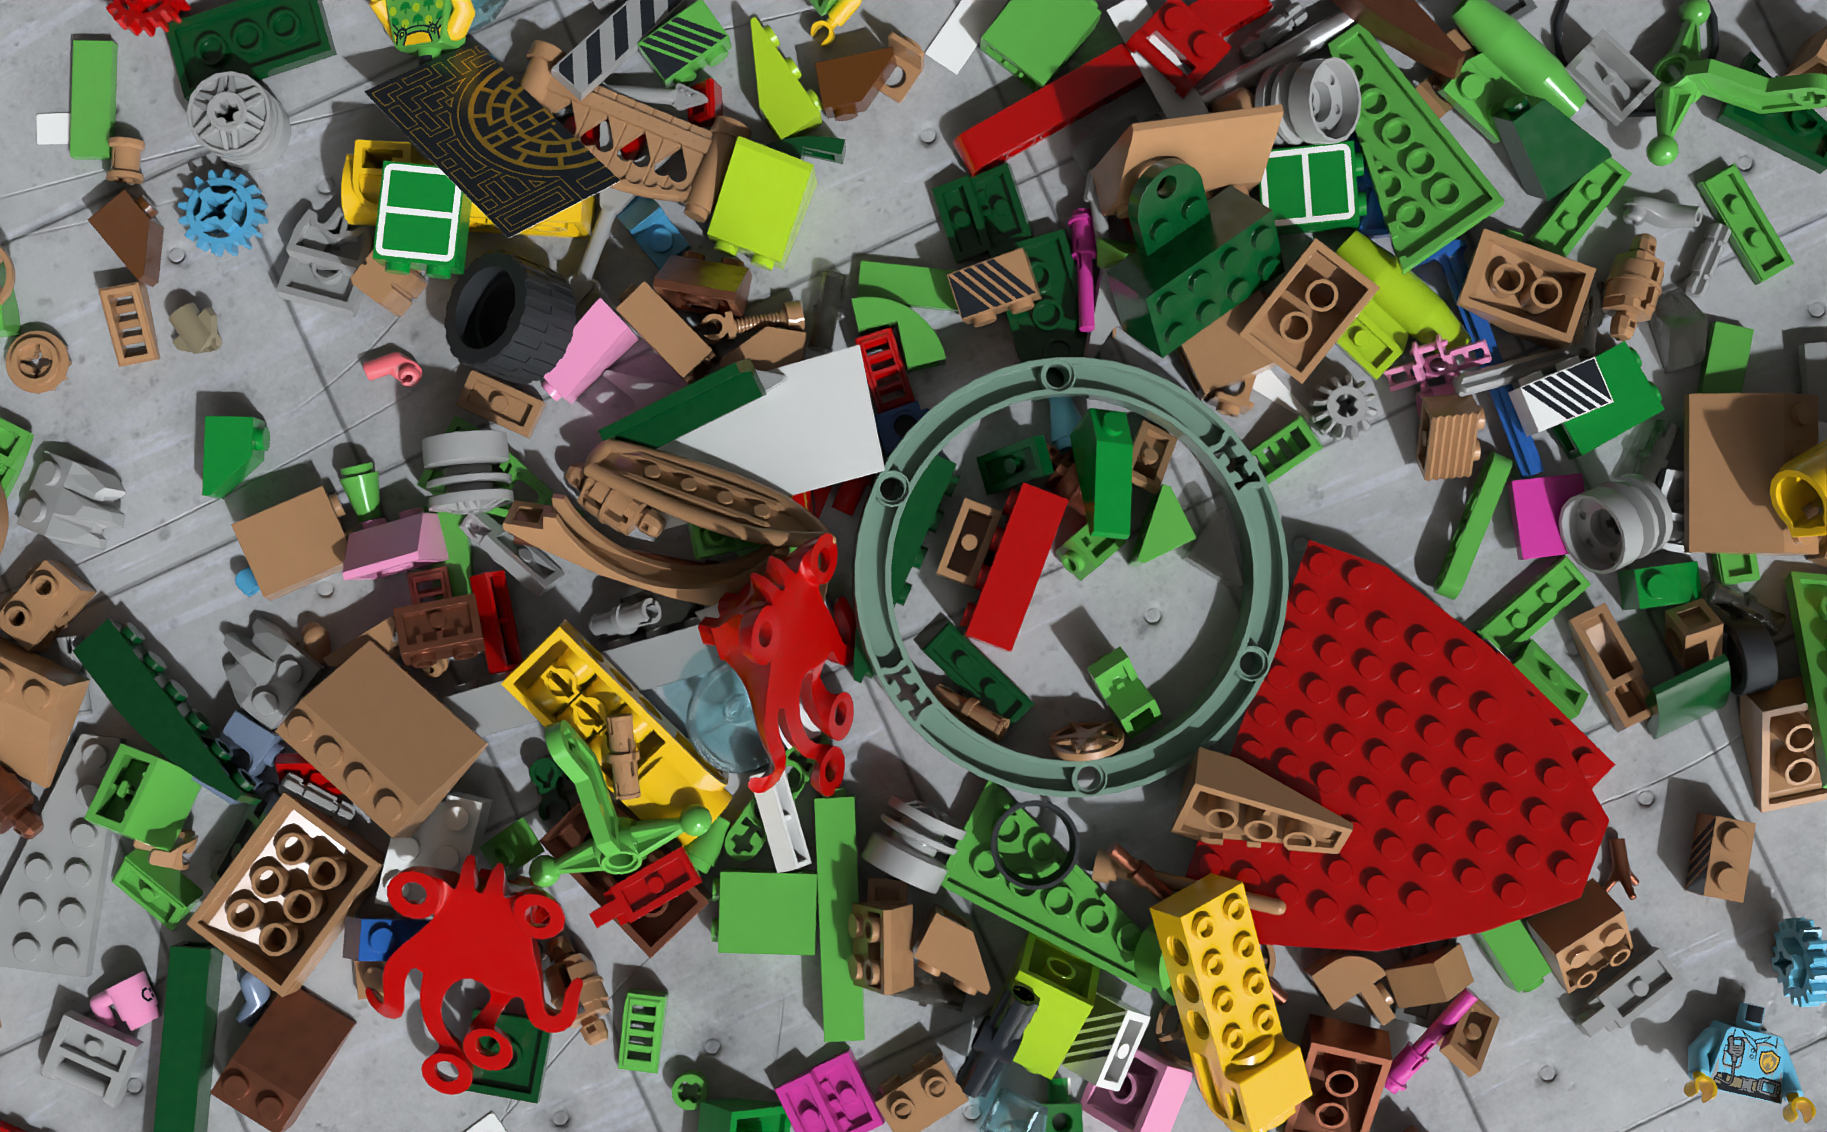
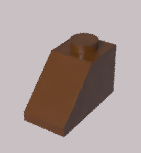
M893 47L815 62L823 109L827 118H834L835 121H848L858 116L857 113L864 112L869 108L897 67Z
M123 190L91 216L88 221L137 280L154 287L159 282L164 227L155 218L159 211L144 195L136 197Z

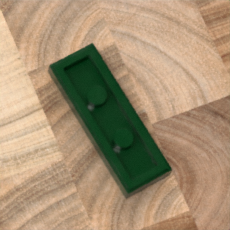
M950 622L922 649L970 698L974 697L980 700L981 706L1004 718H1008L1010 724L1007 732L1034 705L1024 693Z

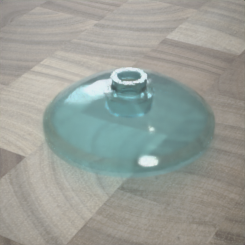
M724 661L710 670L693 691L687 709L686 723L688 735L696 752L713 767L729 773L757 771L768 766L770 760L755 726L747 690L735 670ZM739 701V708L734 712H730L732 704ZM782 741L783 746H784L785 751H786L788 748H787V746L784 744V742Z

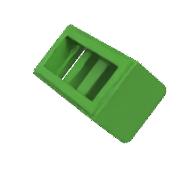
M1300 415L1249 451L1253 457L1257 456L1269 475L1265 478L1269 485L1324 448V445L1304 416ZM1295 429L1298 430L1309 446L1304 451H1302L1290 433ZM1283 438L1296 457L1289 460L1277 441ZM1270 447L1282 466L1275 469L1263 450Z
M629 988L626 991L618 1069L658 1074L669 997L668 992ZM635 1006L656 1008V1014L635 1012ZM633 1021L655 1023L654 1030L633 1027ZM631 1036L653 1038L652 1045L631 1042ZM629 1051L651 1053V1061L629 1058Z

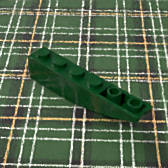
M938 455L934 457L917 481L899 521L891 564V591L894 608L896 603L904 606L913 584L906 582L912 567L920 570L929 549L922 546L927 532L936 533L945 513L938 510L944 495L952 497L960 479V476L954 473L957 464ZM898 482L890 496V501H895L900 496L901 487ZM856 625L853 680L862 683L864 676L872 679L874 673L863 650Z
M108 618L72 650L115 709L146 741L166 758L199 781L236 801L257 805L262 801L253 789L256 786L254 779L245 770L237 768L230 759L233 756L231 749L222 740L214 738L208 730L211 726L209 720L197 709H192L186 701L189 697L187 691L175 680H170L164 672L167 668L166 664L157 654L148 651L142 642L145 640V637L136 626L129 622L122 624Z

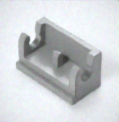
M1604 29L1565 67L1587 99L1616 127L1661 84L1655 76Z

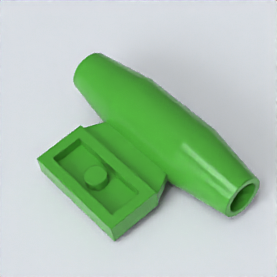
M1462 0L1450 14L1451 18L1479 55L1465 60L1460 76L1454 80L1448 78L1437 92L1493 144L1500 142L1502 139L1491 116L1503 108L1506 100L1515 95L1527 94L1544 98L1569 118L1585 103L1587 97L1559 59L1514 17L1487 0Z

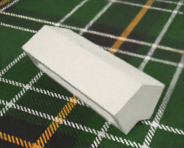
M784 770L780 780L771 789L764 793L754 792L777 873L795 870L812 863ZM766 771L752 774L749 777L750 779L754 777L760 778Z

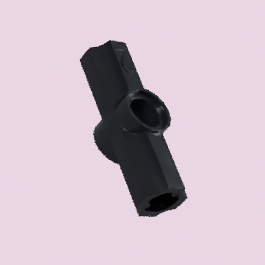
M1009 982L991 1015L986 1014L973 1038L972 1049L968 1056H966L963 1065L959 1068L955 1080L966 1095L972 1098L986 1097L1004 1065L1009 1066L1021 1045L1024 1036L1023 1032L1030 1023L1035 1011H1037L1040 997L1034 993L1033 988L1022 982Z

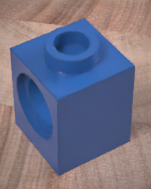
M918 400L874 416L877 433L886 458L902 438L894 430L897 421L909 418L916 423L929 411L928 408L921 410Z

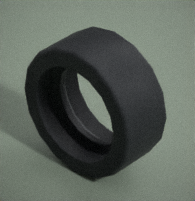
M1754 616L1723 622L1722 654H1725L1729 660L1731 675L1730 691L1737 696L1773 689L1778 677V660L1774 643L1767 628Z

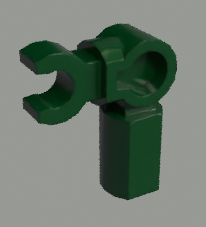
M544 755L538 758L531 765L529 776L536 785L537 794L542 795V802L538 809L539 816L542 821H547L550 818L549 804L555 803L560 806L562 816L564 817L571 810V805L567 797L561 794V789L564 788L562 777L565 776L567 780L571 779L556 764L551 755Z

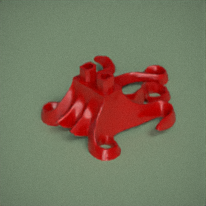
M829 533L821 534L804 542L783 560L770 556L763 575L751 573L750 583H747L738 594L725 592L719 599L717 607L720 615L719 618L705 616L698 625L703 644L716 646L719 658L726 661L736 671L747 690L755 726L770 760L769 769L760 778L748 779V788L755 793H764L771 789L780 780L785 770L786 753L779 733V727L786 741L796 751L807 758L815 760L810 783L817 792L827 797L834 795L835 790L839 789L844 777L845 757L842 749L834 745L817 744L810 740L802 726L800 716L801 698L804 709L812 723L825 735L836 741L843 740L848 735L854 718V704L851 695L847 692L830 693L820 678L823 665L827 659L846 666L853 660L855 649L856 620L847 599L844 596H840L835 601L834 622L819 591V585L830 581L837 565V545L833 543V536ZM819 553H820V557H821L820 569H819V567H818V556H819Z
M471 854L467 855L460 874L455 871L435 867L412 866L401 870L390 880L387 886V897L394 910L412 919H423L434 914V917L389 957L383 972L384 997L378 991L369 987L366 988L365 993L370 1005L379 1014L386 1018L397 1019L404 1012L405 982L408 973L414 968L423 973L420 988V1005L423 1019L428 1031L439 1044L437 1051L425 1059L421 1067L422 1076L429 1086L443 1094H460L469 1089L473 1081L474 1065L486 1070H501L508 1066L513 1057L512 1042L508 1034L495 1026V1023L512 998L519 997L523 999L529 1021L536 1028L543 1031L558 1033L565 1031L573 1024L578 1012L583 980L577 977L571 981L565 992L561 1010L554 1009L547 1004L544 998L543 970L537 939L555 937L564 928L565 914L557 899L545 890L538 888L531 881L530 877L520 875L514 881L506 879L502 863H497L493 870L481 868L478 871L475 857ZM409 882L420 884L425 889L427 896L419 900H408L403 896V886ZM537 906L545 908L549 913L550 921L548 923H535ZM461 979H473L484 984L489 989L491 996L490 1001L470 1024L462 1043L443 1021L441 1007L443 998L452 984ZM482 1036L495 1038L500 1045V1050L497 1053L490 1052L483 1047L479 1038ZM447 1061L454 1064L458 1069L459 1075L451 1077L444 1074L438 1069L437 1063Z

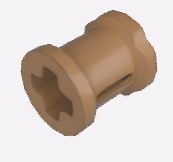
M129 137L108 138V145L112 148L111 170L106 172V179L122 184H142L144 175L140 174L141 151L145 150L144 141Z

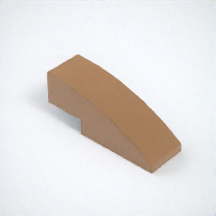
M1606 603L1568 620L1584 667L1617 733L1651 717L1653 714L1644 702L1650 692L1641 676L1645 674V671Z

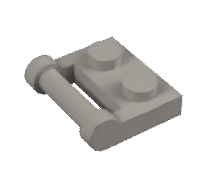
M69 1010L63 1014L42 1067L41 1075L51 1080L56 1078L62 1079L103 1098V1103L115 1108L125 1096L128 1080L144 1042L78 1012ZM66 1058L111 1077L110 1082L66 1063Z

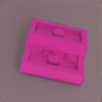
M1582 473L1507 482L1518 560L1569 554L1560 536L1559 517L1563 505L1569 498L1585 492Z
M851 1048L809 1068L775 1088V1092L795 1132H868L883 1125L885 1122V1118L875 1104V1097Z

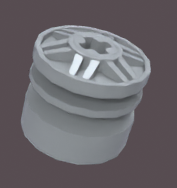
M1337 57L1313 59L1307 62L1279 63L1270 66L1261 76L1256 89L1255 107L1282 104L1284 113L1273 144L1275 146L1285 148L1307 144H1334L1347 140L1356 128L1361 110L1360 86L1352 67L1345 60Z
M233 71L215 73L201 81L191 94L186 110L188 126L199 143L230 166L246 171L264 169L278 161L288 148L291 137V125L287 112L275 97L248 75Z
M495 430L461 431L439 434L421 440L424 469L443 472V477L426 482L427 491L445 492V494L428 498L429 511L447 512L454 515L488 512L493 508L514 502L513 490L494 489V487L511 483V474L492 472V467L509 461L506 432Z
M1627 473L1569 498L1561 509L1559 528L1565 548L1576 563L1589 572L1603 575L1614 572L1631 564L1636 559L1643 558L1649 553L1660 550L1670 540L1673 519L1667 499L1655 483L1642 475Z
M891 794L887 804L901 812L902 815L899 818L882 812L880 818L893 828L894 831L891 836L873 832L861 856L886 873L922 890L936 894L949 869L934 857L937 851L956 855L958 849L943 839L945 835H948L952 838L963 840L967 831L959 826L948 814L923 801Z

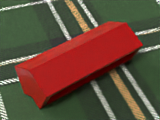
M504 570L485 572L469 577L472 593H475L489 674L514 670L523 661L505 572ZM491 580L493 581L500 619H498ZM500 625H502L510 665L507 662Z

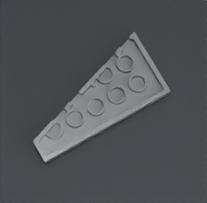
M90 733L80 735L40 814L44 824L43 830L33 839L27 840L0 894V967L78 977L92 975L113 832L93 825L85 820L84 817L120 744L126 745V738Z

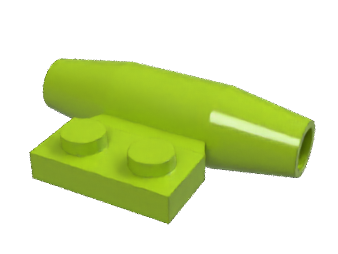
M1355 230L1335 251L1337 255L1380 287L1335 343L1373 380H1377L1404 352L1409 335L1422 344H1428L1436 341V335L1440 334L1443 340L1447 339L1448 345H1445L1447 350L1468 344L1472 339L1442 298L1412 270L1402 275L1397 257L1359 231Z

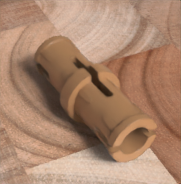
M941 683L934 689L933 695L967 727L985 734L996 742H999L1004 737L1010 724L1008 718H1004L981 706L980 700L974 697L968 699Z
M632 713L606 716L610 753H607L606 756L607 763H611L615 800H628L641 796L637 771V760L640 759V751L635 747Z

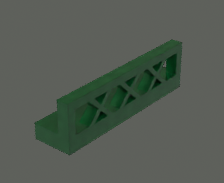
M750 358L734 362L598 430L603 441L615 438L658 449L767 395Z

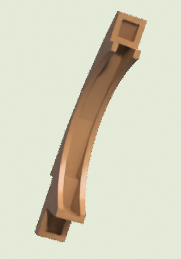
M556 493L552 496V506L514 500L503 522V530L599 575L670 598L707 606L718 604L719 599L725 592L738 594L747 583H750L751 573L759 575L765 573L770 556L783 560L791 553L792 547L763 545L759 549L740 558L709 565H679L656 561L633 553L610 541L594 529L577 512L566 495ZM828 582L819 585L823 601H825Z

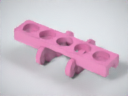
M1440 334L1436 335V341L1419 346L1416 341L1412 342V350H1409L1411 356L1414 355L1415 360L1390 367L1384 372L1390 385V392L1421 383V391L1425 392L1429 390L1428 379L1451 372L1454 373V378L1459 376L1462 370L1491 362L1492 357L1486 339L1447 350L1445 346L1448 345L1447 339L1443 340ZM1482 348L1484 351L1483 358L1475 360L1470 357L1469 351ZM1433 350H1439V353L1426 357L1422 355ZM1463 354L1465 358L1464 363L1458 365L1455 355ZM1441 358L1445 362V369L1439 372L1434 371L1430 365L1431 360ZM1405 371L1407 374L1406 381L1398 383L1393 379L1392 374Z

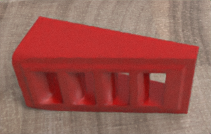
M886 328L855 339V346L860 345L867 383L878 414L915 402L892 328ZM885 343L888 344V350L867 356V349ZM893 359L894 365L872 371L871 365ZM898 374L899 381L881 387L877 386V380ZM903 389L905 396L883 403L882 395Z

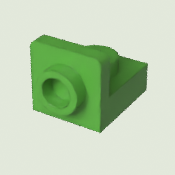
M1087 524L1058 548L1056 554L1060 557L1065 569L1082 581L1127 542L1124 539L1090 536Z

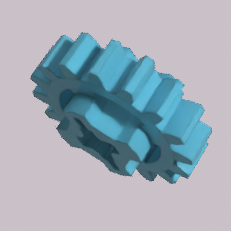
M1805 917L1786 918L1785 922L1778 923L1780 932H1774L1776 946H1772V951L1775 953V957H1771L1773 971L1778 972L1777 981L1778 983H1783V994L1785 997L1790 996L1792 1005H1799V1007L1820 1006V1003L1827 1002V940H1822L1821 927H1814L1813 919H1806Z

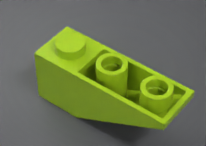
M753 17L750 19L759 107L762 118L777 141L805 136L822 125L820 111L823 110V105L812 89L805 91L798 79L802 77V74L790 56L784 59L776 48L780 45V41L768 24L762 27L757 18Z

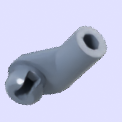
M242 967L237 973V981L240 983L245 1002L236 1014L235 1019L246 1027H252L270 1001L272 992L267 985Z

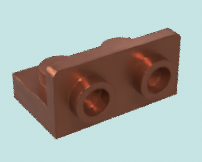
M475 593L393 608L400 654L406 666L412 665L414 668H426L435 665L437 660L453 657L455 660H467L476 657L478 652L486 650Z

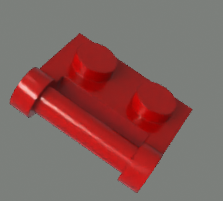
M1167 0L1125 44L1127 49L1133 54L1138 52L1176 87L1174 92L1183 100L1232 48L1230 44L1182 0ZM1153 35L1192 70L1188 76L1149 41Z

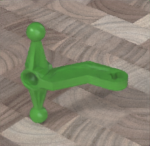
M1684 0L1678 9V16L1683 25L1668 54L1658 61L1651 73L1661 84L1655 89L1654 93L1657 136L1648 143L1646 156L1649 162L1661 167L1671 164L1676 159L1679 147L1674 136L1690 105L1695 103L1702 95L1759 114L1827 107V75L1807 73L1767 78L1714 59L1702 60L1699 25H1702L1708 19L1711 13L1708 0Z
M566 720L546 726L545 739L548 750L556 764L575 784L592 833V838L557 859L550 855H541L535 858L530 864L528 872L531 881L535 885L550 887L558 881L561 874L593 871H605L611 874L630 873L641 866L642 860L646 859L649 853L685 832L693 837L701 836L711 827L712 817L710 811L700 804L687 806L681 812L680 817L635 821L627 817H617L595 753Z

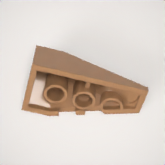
M1199 747L1187 771L1170 833L1208 844L1223 845V839L1246 840L1247 847L1261 848V842L1283 843L1288 850L1339 854L1353 831V823L1238 758Z

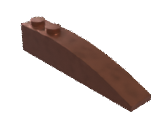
M1331 0L1346 15L1367 31L1414 61L1453 80L1460 76L1465 54L1415 0Z

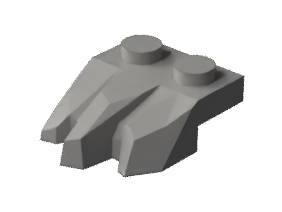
M340 205L325 223H320L318 214L308 209L296 224L286 248L289 259L276 288L279 298L355 318L364 293L352 284L350 277L361 264H367L365 259L372 251V241L368 226H360L354 231H350L351 224H348L343 208Z
M44 451L17 525L43 536L84 549L105 550L107 540L102 535L103 529L106 527L124 528L125 514L114 508L112 504L114 500L123 497L126 491L118 477L113 474L81 464L61 455Z
M257 617L252 626L254 631L252 639L234 631L226 634L223 644L237 661L235 663L227 662L223 665V669L239 706L267 729L274 731L294 709L324 671L325 667L298 646L300 642L281 626Z

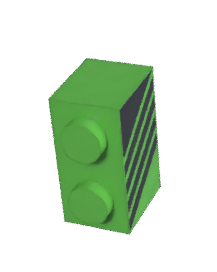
M697 0L637 43L643 58L665 88L675 89L677 83L689 86L696 79V73L707 65L714 67L721 63L728 56V50L732 48L729 35L703 0Z

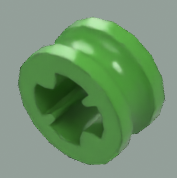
M687 1070L681 1073L672 1087V1098L675 1104L685 1110L699 1108L701 1101H705L709 1093L707 1078L701 1072L695 1070ZM687 1081L688 1084L692 1085L697 1082L700 1086L697 1094L701 1096L697 1099H694L691 1095L686 1098L683 1097L681 1092L685 1086L681 1085V1083Z

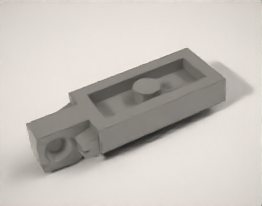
M486 512L468 514L460 525V529L472 542L479 545L490 555L495 563L505 568L520 582L522 587L532 592L537 598L556 586L565 575L560 568L536 547L513 543L514 535L503 530V524L497 523Z
M1653 946L1592 994L1593 996L1586 1001L1590 1008L1583 1011L1573 1022L1582 1034L1589 1037L1594 1036L1604 1027L1609 1032L1617 1027L1623 1029L1683 982L1684 979L1662 950Z

